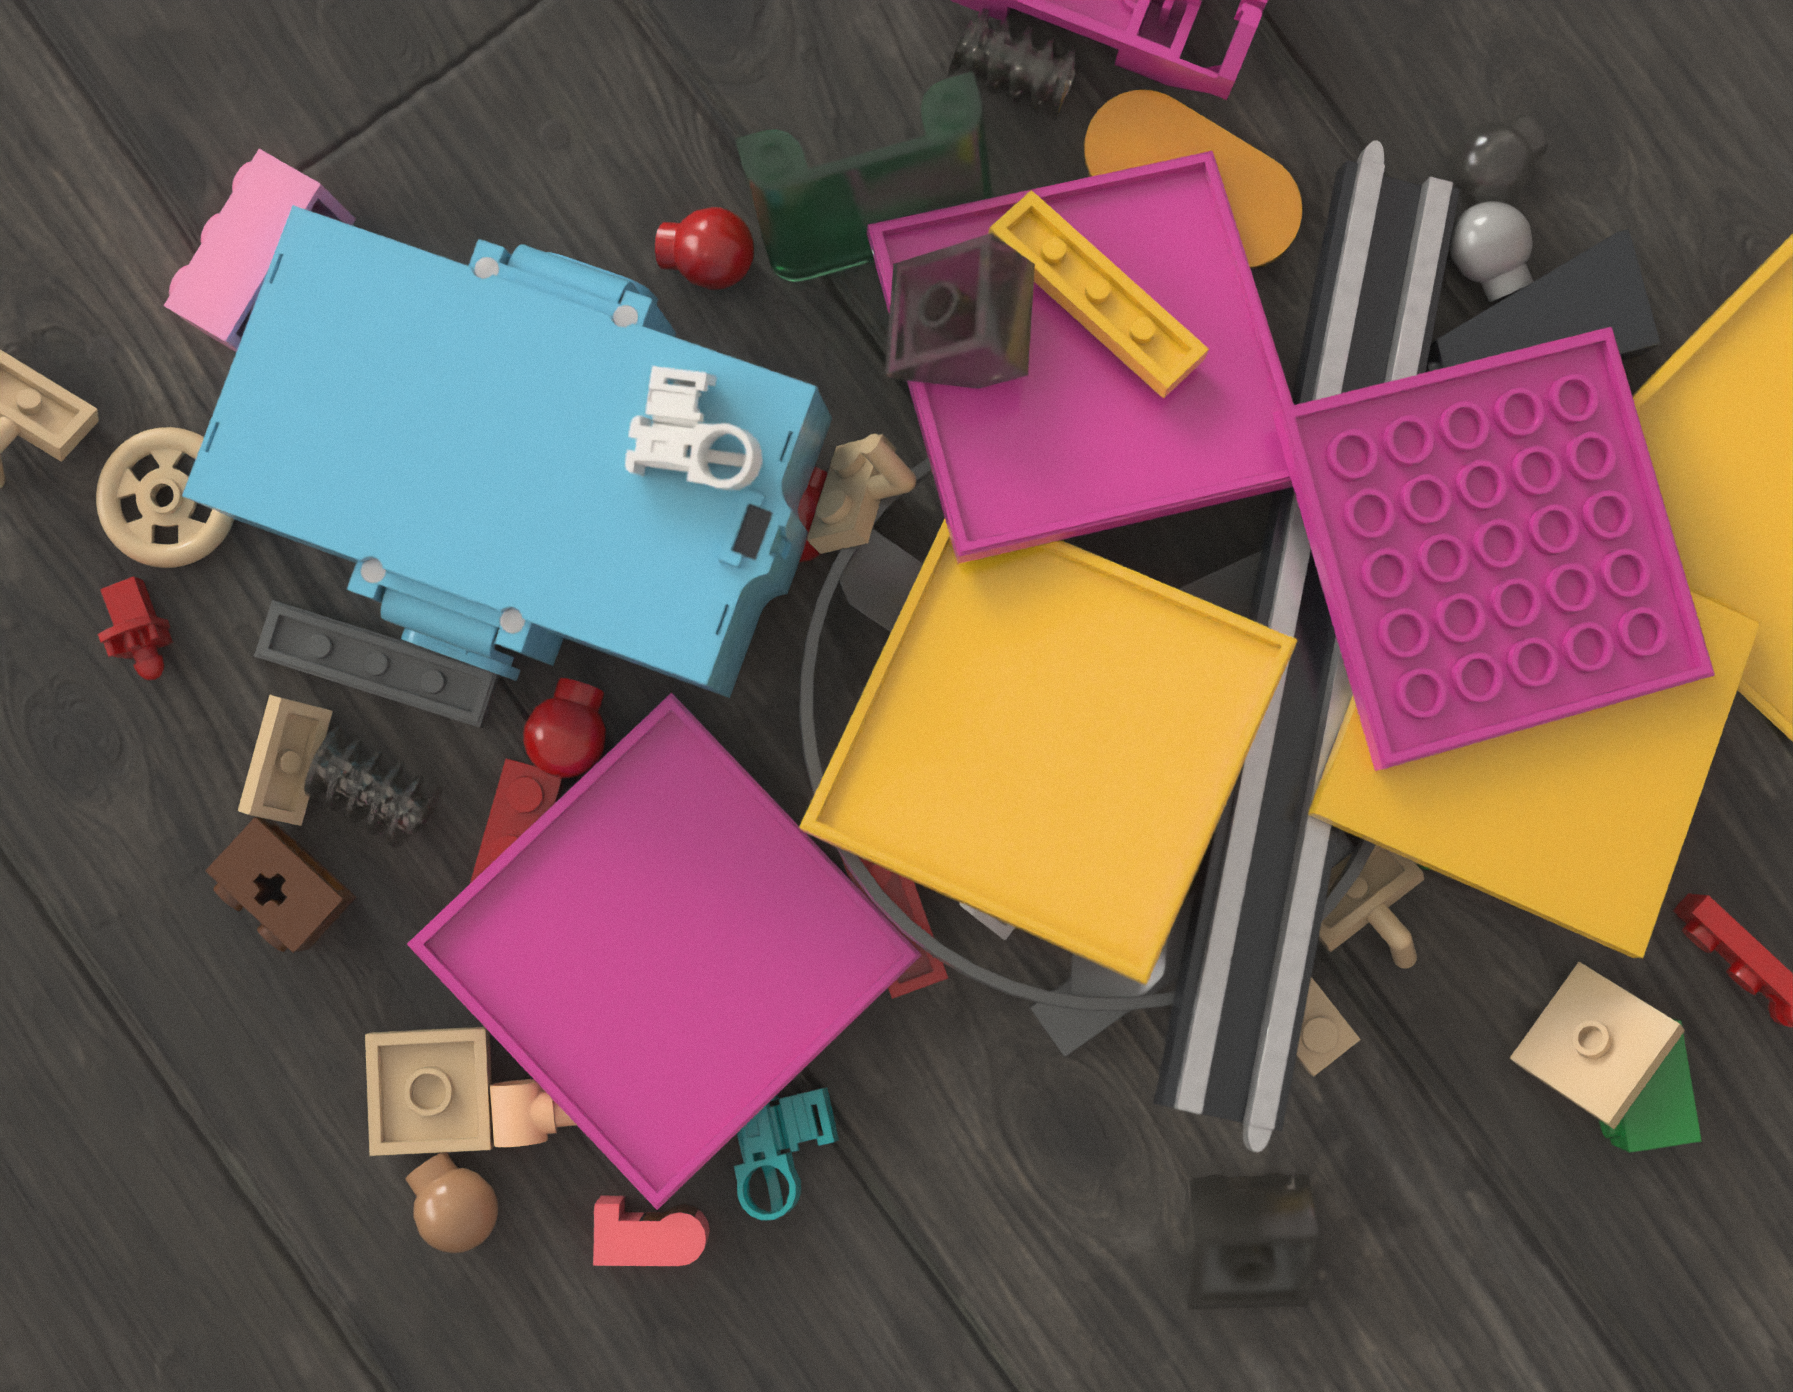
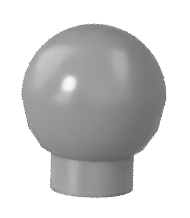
M1488 201L1470 207L1459 216L1453 225L1449 253L1451 260L1463 276L1473 282L1481 283L1489 302L1513 293L1534 282L1526 265L1533 246L1531 228L1525 216L1518 209L1507 203Z

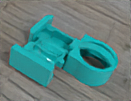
M827 1087L780 1098V1105L770 1107V1103H768L737 1133L743 1163L734 1166L738 1183L737 1197L742 1208L750 1216L759 1220H775L789 1213L797 1205L801 1195V1180L794 1166L792 1152L800 1150L799 1142L817 1138L818 1146L839 1140ZM776 1095L772 1100L779 1099V1096ZM814 1104H817L823 1131L822 1136H819L812 1106ZM790 1148L791 1152L781 1154L780 1150ZM759 1167H762L766 1178L771 1211L759 1208L753 1202L749 1193V1182L752 1174ZM775 1168L779 1169L789 1184V1195L784 1207L781 1187Z

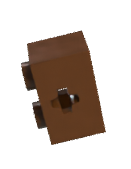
M254 817L205 870L217 882L213 887L215 893L231 908L239 912L243 908L247 909L261 923L257 928L259 934L270 945L281 952H285L287 949H290L293 953L308 950L357 898L274 820ZM283 877L286 881L282 885L281 891L287 898L272 900L270 895L275 887L269 879Z

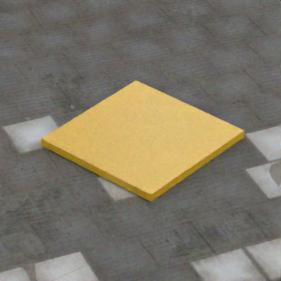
M1792 234L1632 397L1689 589L1700 596L1760 623L1737 690L1793 741Z
M944 519L799 828L809 835L1146 986L1298 640L1062 540L957 564L946 520Z
M1690 591L1715 676L1377 771L1374 770L1356 703L1352 695L1307 815L1627 956L1643 958L1760 623Z

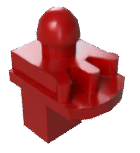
M133 576L100 589L114 625L98 634L100 642L104 643L108 657H118L127 660L134 658L135 664L133 666L138 675L145 680H156L162 675L165 667L163 656L158 654L157 649L171 644L173 641L168 630L171 628L167 619L157 617L143 579Z

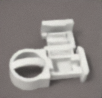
M652 366L646 414L653 416V423L651 425L652 419L643 416H637L631 421L629 436L636 439L635 451L628 450L626 453L625 467L630 473L644 476L645 466L688 472L687 481L706 484L727 491L740 490L751 484L759 474L762 465V450L757 439L747 430L729 424L708 425L698 423V421L703 422L704 414L699 413V409H697L699 396L701 397L700 391L707 392L708 385L715 386L716 376L704 372ZM667 380L674 381V384L677 385H669L667 384ZM725 434H731L743 442L746 454L711 450L710 447L717 438ZM690 446L691 455L690 458H687V449ZM708 462L744 468L737 476L727 480H720L712 475Z

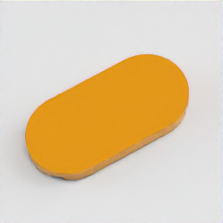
M1153 90L1128 91L1110 99L1096 112L1089 124L1084 140V158L1089 177L1213 151L1250 269L1263 267L1276 261L1293 242L1302 219L1301 195L1291 174L1271 157L1176 99Z

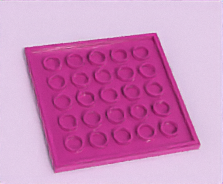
M1612 327L1281 408L1272 414L1375 771L1715 676Z

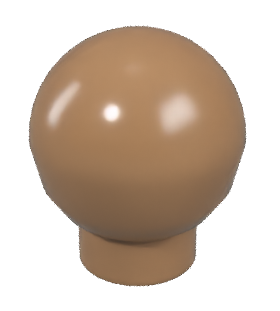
M441 1152L427 1160L405 1178L417 1196L414 1201L413 1217L419 1234L431 1247L447 1253H462L479 1246L491 1234L498 1216V1202L492 1186L478 1173L466 1168H457L447 1152Z

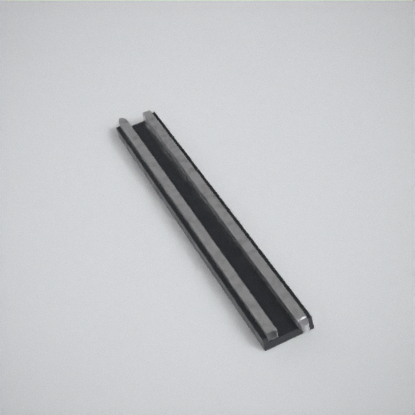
M1377 140L1372 141L1361 152L1357 162L1347 160L1336 171L1327 225L1324 231L1292 394L1294 405L1426 372L1460 189L1453 188V182L1429 177L1422 185L1383 176L1385 168L1384 150L1382 144ZM1293 487L1273 491L1248 619L1298 641L1200 862L1166 1035V1044L1153 1104L1244 1123V1144L1248 1150L1260 1152L1265 1148L1272 1130L1282 1131L1339 833V828L1307 814L1353 695Z

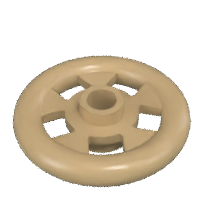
M174 427L146 430L124 441L106 461L97 484V512L101 525L109 539L129 558L153 567H180L194 563L210 554L222 543L229 533L235 519L212 509L206 523L193 520L191 515L195 511L197 503L182 496L189 476L175 469V466L184 454L196 460L204 439L203 436L190 430ZM152 454L159 464V468L149 472L139 481L131 468L138 461ZM170 486L174 493L173 500L169 505L160 507L156 499L157 493L161 488ZM136 495V503L143 516L141 519L127 523L123 515L121 499ZM178 525V543H154L155 526L174 527Z

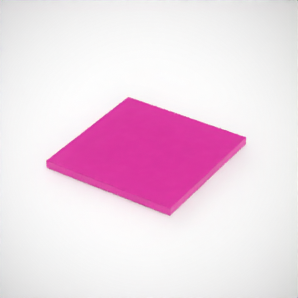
M1213 151L867 225L868 240L957 564L1293 487L1272 414L1278 409L1293 406L1294 404ZM1031 190L1209 349L1205 360L1164 399L987 239L989 227Z
M672 693L407 943L417 956L656 1210L921 956V953L805 832L801 831L800 826Z

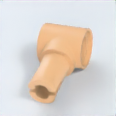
M534 1079L512 1080L489 1085L493 1142L495 1147H518L548 1141V1134L557 1133V1127L577 1125Z

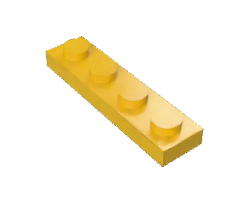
M1032 190L989 227L987 239L1163 399L1205 360L1209 349Z

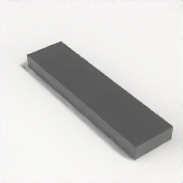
M274 600L271 602L254 657L479 728H484L500 678L498 674L427 648Z

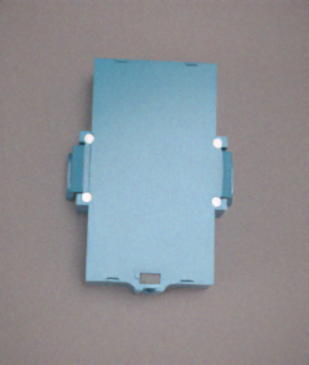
M292 205L182 496L240 522L356 563L347 590L382 603V619L404 627L401 639L517 681L520 670L511 667L514 658L494 649V642L553 666L563 638L730 698L763 608L773 598L788 594L803 553L808 531L799 519L798 506L810 481L832 417L816 386L675 338L677 333L656 305L658 298L647 287L624 276L560 254L544 252L523 244L519 245L511 256L504 247L478 239L469 266ZM652 366L704 372L717 377L715 386L708 385L707 392L700 391L701 397L699 396L697 409H699V413L704 414L703 422L698 421V423L708 425L729 424L747 430L757 439L762 450V465L759 474L751 484L740 490L727 491L710 485L687 481L688 472L645 466L644 476L630 473L626 469V453L628 450L635 451L636 439L629 436L631 421L637 416H643L652 419L651 425L653 423V416L646 414ZM667 380V384H669V385H677V384H674V381H668V380ZM725 434L717 438L710 447L711 450L746 454L743 442L731 434ZM690 446L687 449V458H690L691 455ZM708 462L712 475L720 480L731 479L737 476L744 468Z

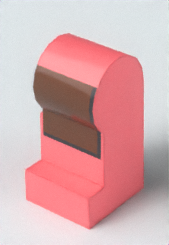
M601 1195L594 1204L593 1266H682L690 1264L699 1258L708 1242L710 1233L708 1220L699 1209L685 1204L674 1206L665 1213L625 1212V1196Z

